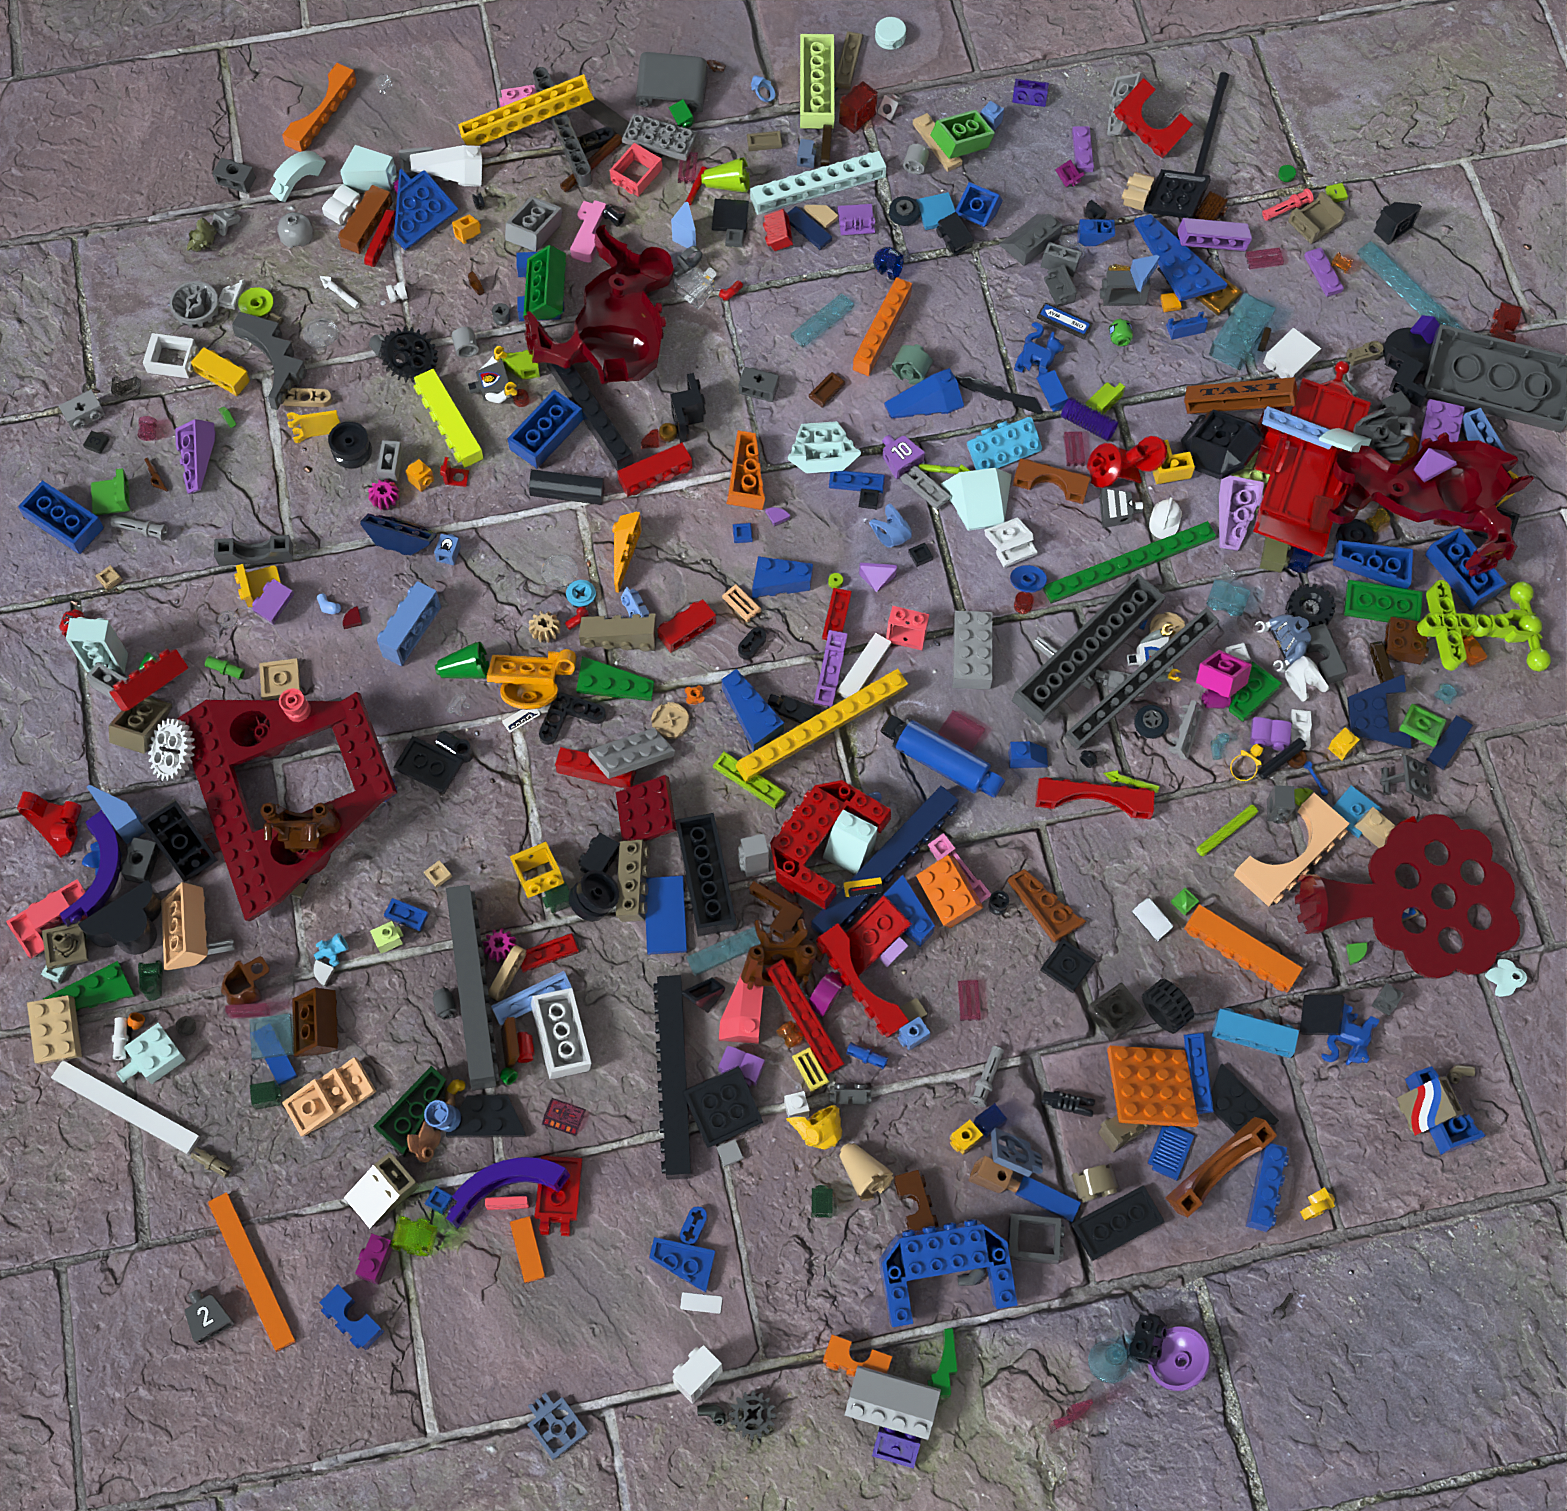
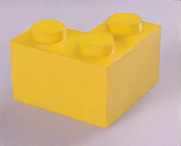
M1168 439L1164 440L1167 445L1166 459L1162 466L1152 471L1156 484L1190 479L1195 469L1191 453L1186 452L1172 455Z

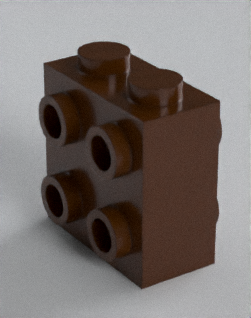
M1390 617L1386 624L1384 642L1388 659L1420 665L1424 658L1428 657L1429 647H1426V644L1430 637L1420 635L1417 630L1418 621Z

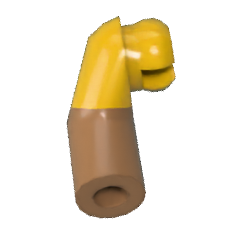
M455 1079L445 1089V1103L455 1107L456 1093L465 1089V1082L463 1080Z

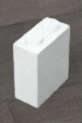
M1292 328L1266 354L1263 364L1268 369L1277 373L1280 378L1295 377L1296 379L1318 358L1321 348L1295 328Z

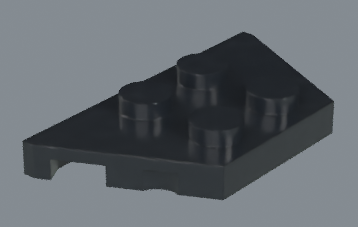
M1223 1064L1220 1065L1211 1092L1213 1113L1234 1134L1253 1117L1264 1119L1269 1125H1276L1279 1120Z
M467 1095L459 1109L461 1114L459 1126L451 1132H446L447 1138L526 1137V1133L508 1095Z

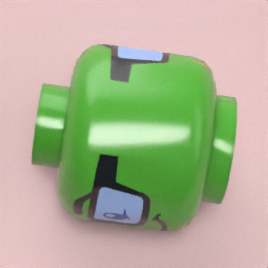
M1116 319L1109 326V334L1113 344L1126 346L1133 339V330L1129 321Z

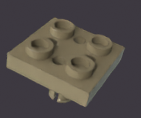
M80 922L71 924L69 927L63 925L42 930L46 966L49 970L89 961L86 934L79 927L78 924Z

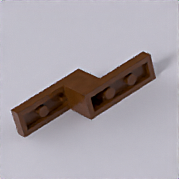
M752 882L749 887V894L779 911L770 925V933L784 941L783 933L794 932L798 926V920L803 919L804 911L802 907L797 903L788 902L778 892L773 893L765 884ZM805 937L800 942V945L805 946L808 944L814 946L817 951L815 960L821 962L824 954L818 949L817 942L812 943Z

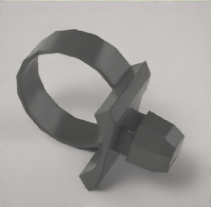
M691 246L681 255H678L679 265L674 267L673 273L675 278H679L684 274L689 279L692 278L689 270L695 267L703 256V253L697 246ZM697 252L692 260L686 262L690 255Z

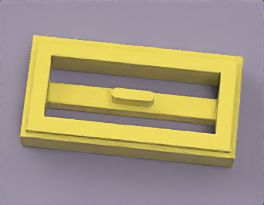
M810 1047L792 1056L811 1093L829 1084L828 1078ZM808 1053L823 1081L820 1082L805 1054ZM798 1058H802L805 1066L807 1067L810 1075L812 1076L815 1082V1085H813L810 1081L807 1073L805 1072Z

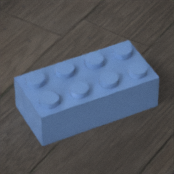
M418 581L409 588L405 600L399 603L396 613L389 618L384 631L382 630L378 634L377 642L384 658L403 666L441 609L439 597L435 589Z

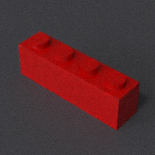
M680 443L618 470V481L627 497L637 495L647 488H653L663 481L671 480L674 476L687 473L693 468L692 458L684 444Z
M177 649L163 650L158 654L159 658L147 661L143 664V669L131 672L127 680H121L113 685L114 689L109 693L121 711L130 710L189 668Z
M560 747L555 762L557 773L624 789L632 787L636 770L608 779L588 756L589 753Z

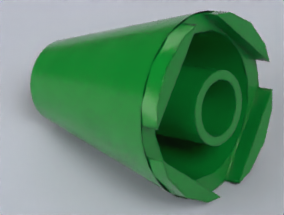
M474 642L439 659L437 664H435L437 675H440L441 678L453 679L487 678L489 661H486L484 656L487 655L482 642Z

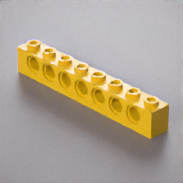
M583 74L460 123L458 126L461 137L466 145L479 146L595 99L591 86Z

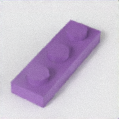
M1072 127L1075 167L1078 172H1093L1090 127Z
M1322 248L1305 252L1304 257L1326 297L1341 293L1344 287Z

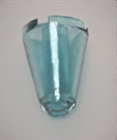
M1103 1340L1095 1344L1088 1356V1366L1091 1373L1097 1379L1104 1383L1113 1384L1127 1376L1131 1367V1358L1127 1349L1121 1343L1114 1340Z

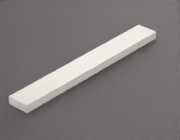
M63 1060L51 1076L58 1083L187 1155L190 1154L200 1138L197 1134Z

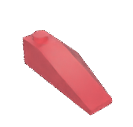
M740 975L720 1020L719 1041L759 1044L764 986H753V989L749 990L747 988L748 984L742 981Z

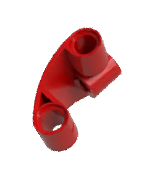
M23 791L17 806L19 813L39 831L60 858L70 853L77 837L78 828L76 824L82 806L72 801H65L64 806L50 803L37 794Z

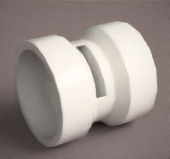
M403 281L398 282L394 286H386L391 303L396 302L398 299H408Z

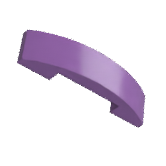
M832 630L828 632L814 704L833 706L843 662L847 633Z

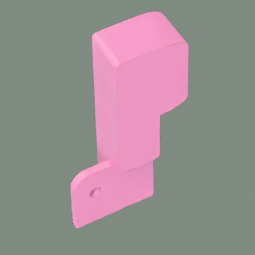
M594 200L593 204L583 201L577 216L584 222L570 248L571 258L588 263L592 262L597 252L594 243L595 231L603 219V211L607 207L605 203Z

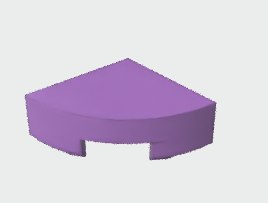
M772 507L765 509V513L773 526L790 519L788 512L781 508Z

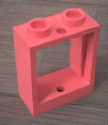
M633 143L610 169L611 181L616 186L626 189L628 193L639 197L662 171V159ZM634 160L649 168L638 183L622 175Z
M892 606L886 639L891 641L892 644L923 650L929 614Z

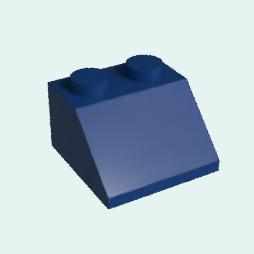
M969 182L955 212L961 218L986 227L996 216L1003 200L999 194Z

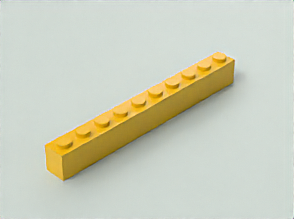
M897 668L738 760L735 767L746 783L904 691L908 683Z

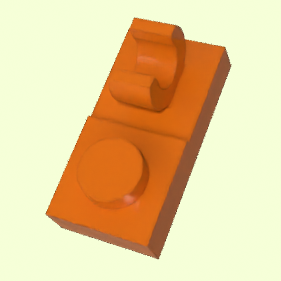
M1464 635L1462 637L1466 651V662L1469 667L1488 657L1473 635L1469 637Z

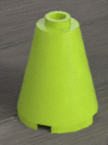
M738 158L706 169L704 174L701 175L702 184H705L707 188L748 192L750 176L745 168L748 167L746 158Z

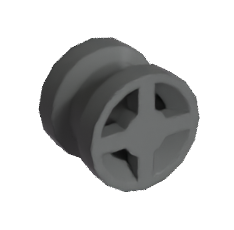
M503 303L493 306L492 315L494 323L499 326L508 324L511 319L508 306Z

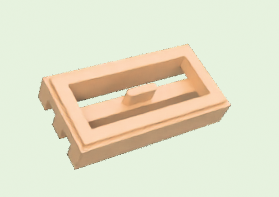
M737 584L722 595V598L746 622H749L750 618H754L756 613L761 612V608ZM736 591L754 610L752 611V610H751L735 593H733V592ZM729 595H730L741 607H739V606L729 597Z

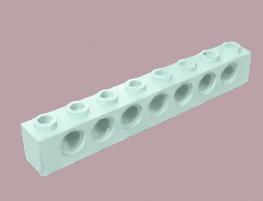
M879 151L871 152L860 157L836 162L829 166L805 171L798 175L788 176L777 181L774 180L767 184L757 185L750 188V199L757 215L885 178L886 165Z

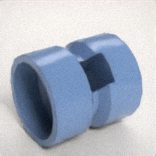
M435 1100L427 1105L424 1111V1118L428 1125L445 1132H451L459 1126L461 1114L457 1107L440 1100Z

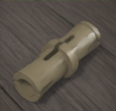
M199 1146L194 1151L199 1153L200 1156L193 1152L191 1153V1159L205 1165V1169L213 1170L223 1178H227L230 1175L223 1171V1169L232 1172V1166L220 1161L215 1154L210 1155Z

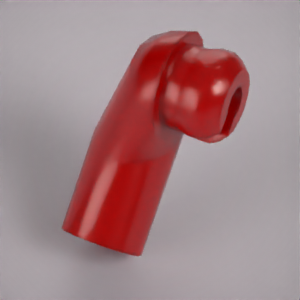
M579 607L576 611L577 615L565 622L569 630L581 623V617L589 616V612L585 607Z

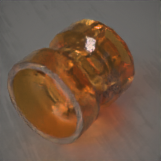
M793 1020L786 1022L776 1031L778 1036L785 1040L784 1044L788 1049L800 1043L804 1038L803 1034L797 1031Z

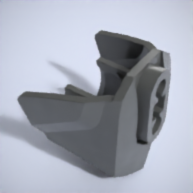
M1391 406L1363 417L1354 425L1353 433L1370 438L1369 447L1386 460H1401L1407 454L1409 444L1403 441L1406 436L1400 435L1399 416L1392 412L1397 409Z

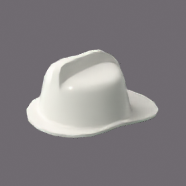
M1170 497L1169 499L1162 500L1153 508L1149 528L1151 533L1157 538L1163 539L1174 535L1179 528L1182 511L1179 505L1173 501V498Z

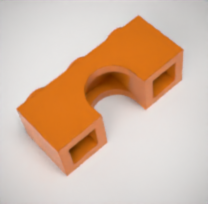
M831 1335L823 1358L827 1368L838 1371V1368L843 1369L851 1377H855L857 1366L887 1374L892 1356L872 1349L870 1357L865 1362H856L849 1354L852 1342Z

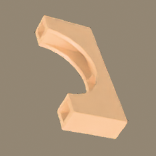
M1315 793L1298 810L1308 829V845L1301 856L1289 863L1280 865L1265 864L1249 856L1234 873V876L1267 906H1270L1273 902L1277 904L1284 897L1282 893L1286 889L1290 891L1297 884L1295 880L1299 876L1307 874L1310 871L1308 867L1311 864L1316 865L1323 858L1321 854L1324 851L1328 853L1335 846L1333 842L1337 838L1341 840L1348 833L1346 828L1350 823Z

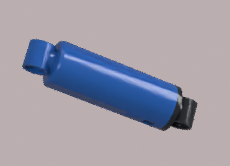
M890 714L880 730L883 735L894 740L893 748L974 794L981 790L985 794L996 798L1005 783L1001 776L990 771L992 767L990 763L911 718L904 722Z

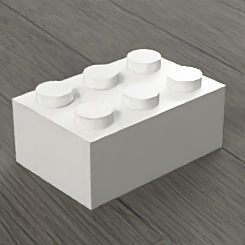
M704 1345L700 1349L696 1347L688 1355L690 1357L685 1364L680 1363L673 1370L674 1376L672 1378L675 1387L692 1404L723 1373L722 1363Z

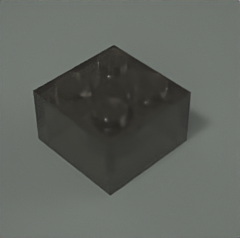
M1122 982L1090 1003L1087 1012L1111 1043L1142 1022L1146 1016V1012Z

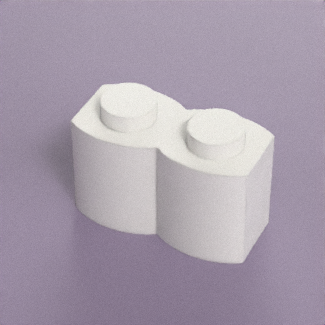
M342 184L323 205L324 216L339 225L347 222L351 213L355 211L357 204L361 202L360 194Z

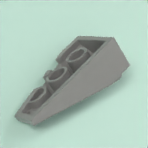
M1142 73L1116 77L1111 91L1113 100L1112 104H1110L1112 112L1108 120V136L1121 135L1127 128V125L1120 121L1113 113L1116 107L1143 78L1153 86V83Z

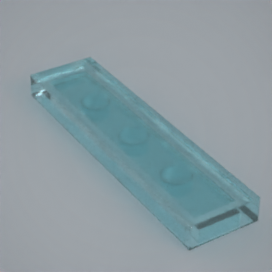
M841 293L792 332L791 338L804 348L854 307V303Z
M754 926L686 957V960L694 976H697L749 952L751 947L760 945L761 942L757 937Z

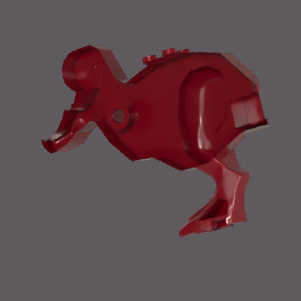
M601 225L595 231L594 243L599 256L611 268L600 273L585 286L584 306L575 320L574 334L565 343L555 342L545 331L544 327H542L541 323L537 321L536 317L531 312H527V315H524L525 340L529 355L532 354V363H552L568 369L572 364L590 361L598 370L601 384L640 381L657 367L661 339L664 337L662 327L666 326L665 317H660L662 304L656 303L654 307L646 294L668 286L673 278L674 267L671 256L666 250L659 247H649L642 251L641 254L631 252L632 250L627 249V244L618 241L607 232L606 225Z
M1447 432L1440 434L1436 441H1433L1431 438L1425 439L1421 443L1423 446L1421 450L1401 465L1390 463L1369 446L1361 445L1359 452H1350L1345 449L1339 452L1333 466V473L1339 481L1350 484L1351 487L1346 488L1344 495L1341 497L1340 505L1335 510L1329 509L1327 517L1330 521L1337 524L1349 523L1361 509H1364L1370 502L1374 501L1394 514L1417 523L1432 519L1447 520L1453 526L1486 533L1488 535L1486 542L1474 551L1465 564L1471 577L1497 567L1498 561L1506 558L1507 561L1512 559L1518 547L1511 533L1512 520L1502 515L1496 506L1505 496L1521 491L1534 479L1532 475L1521 476L1516 479L1511 477L1508 471L1518 463L1519 460L1516 456L1480 440L1450 442ZM1428 448L1446 451L1457 462V465L1426 482L1414 471V468Z

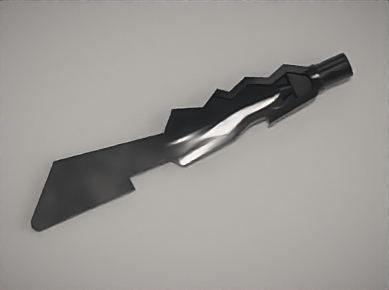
M954 375L962 387L971 391L981 392L998 401L1005 399L1014 402L1013 406L1040 415L1043 413L1035 397L1004 392L1001 386H992L989 382H984L981 379Z

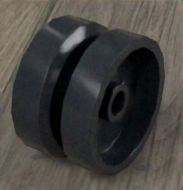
M353 421L339 423L332 428L328 435V443L333 458L337 464L344 468L363 466L372 455V447L367 431L359 423Z
M597 870L587 872L569 892V904L572 910L580 918L591 922L602 919L618 903L620 898L619 888L612 877Z

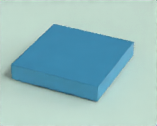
M949 192L916 199L920 207L919 214L925 230L937 228L939 220L955 212Z

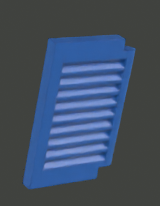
M1162 1126L1148 1164L1153 1166L1152 1170L1177 1181L1195 1135L1174 1126H1169L1168 1128Z

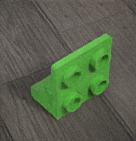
M123 468L116 469V477H113V480L91 483L92 513L94 515L130 511L129 479Z

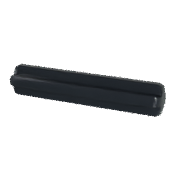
M1298 738L1258 769V776L1261 779H1265L1306 747L1304 740Z

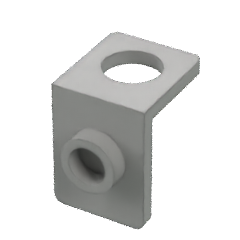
M897 93L884 95L877 112L888 120H892L898 105L907 104V101ZM886 104H889L892 108L889 114L884 112Z

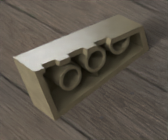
M654 613L649 614V617H641L640 614H634L632 618L614 615L611 619H607L605 616L581 617L580 646L587 648L595 646L605 649L621 648L623 650L640 649L641 651L655 650L657 635L656 615Z

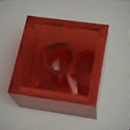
M864 81L859 85H855L851 92L840 99L839 123L855 134L876 115L878 92Z

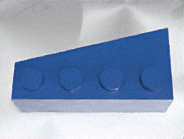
M1341 540L1334 547L1333 566L1391 587L1408 589L1411 585L1413 549Z

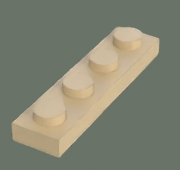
M928 113L913 119L914 127L947 172L962 165V159L959 156L949 159L930 136L935 123Z

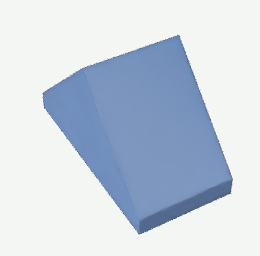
M1154 255L1133 259L1130 271L1137 291L1141 292L1158 266L1160 256Z

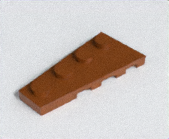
M1025 869L1009 877L1007 880L1053 943L1086 923L1082 917L1076 916L1068 905H1063L1055 894L1049 893L1043 888L1044 885Z

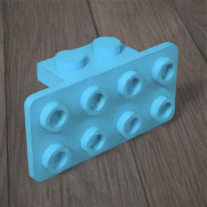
M1026 417L1013 423H1008L1007 421L998 423L997 428L991 429L989 427L981 430L982 434L967 442L976 470L1000 468L1042 450V445L1031 417Z

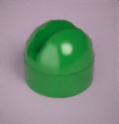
M510 1067L502 1069L500 1074L501 1080L506 1085H511L518 1077V1072Z

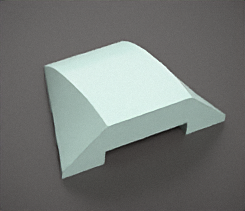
M837 421L801 424L795 444L792 445L791 454L788 455V460L805 473L843 471L861 455V452L853 446V441L846 437V432Z
M998 468L960 472L940 484L941 488L950 495L949 501L955 506L957 514L968 531L990 528L1005 522L1012 474Z

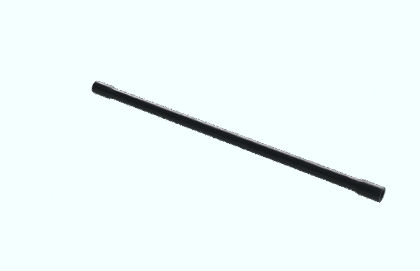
M1226 72L1219 74L1216 85L1217 89L1194 174L1203 175L1224 91L1229 79V74Z

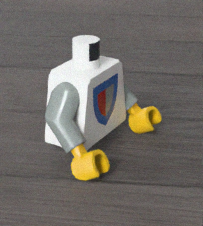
M1165 624L1163 629H1158L1142 639L1137 647V654L1127 655L1128 666L1139 665L1140 667L1169 641V637L1165 636L1176 633V631L1168 632V628L1173 626V624ZM1172 665L1155 682L1171 681V679L1179 682L1181 678H1175V674L1181 673V671L1173 669Z

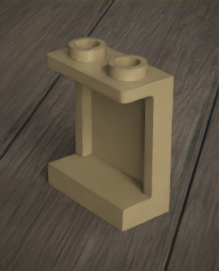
M1322 191L1315 201L1303 209L1295 208L1292 210L1288 222L1312 244L1342 224L1345 212L1330 196Z

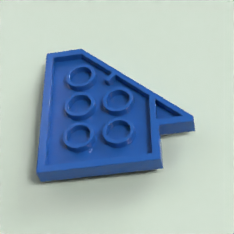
M402 168L399 170L394 239L406 251L458 212L456 205L425 170L412 179Z

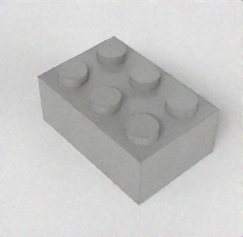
M531 196L506 222L505 240L536 252L561 225L562 208Z

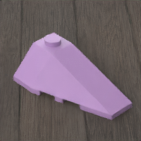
M1231 475L1221 479L1219 492L1220 548L1238 551L1246 535L1247 527L1254 518L1255 510L1261 503L1264 482Z

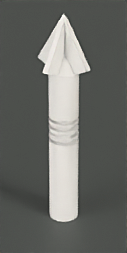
M320 276L325 289L329 287L355 309L360 306V303L333 283L331 277Z

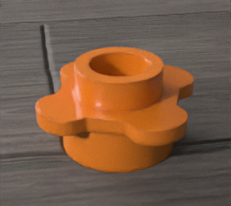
M700 685L694 688L686 687V702L694 705L703 703L705 700L702 695L703 687Z

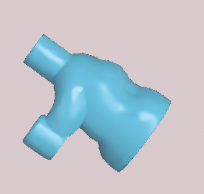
M337 933L327 941L321 940L316 943L319 951L314 954V957L318 961L323 957L329 958V963L334 968L340 964L337 954L348 950L349 947L344 937Z

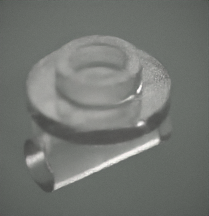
M380 74L375 79L381 95L392 88V79L388 75Z

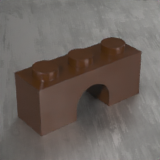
M919 1170L894 1176L893 1181L899 1200L912 1199L918 1205V1211L915 1214L906 1216L905 1221L908 1230L919 1231L928 1226L939 1227L936 1215H932L930 1207H932L930 1195H926L924 1187H926L924 1175H920Z

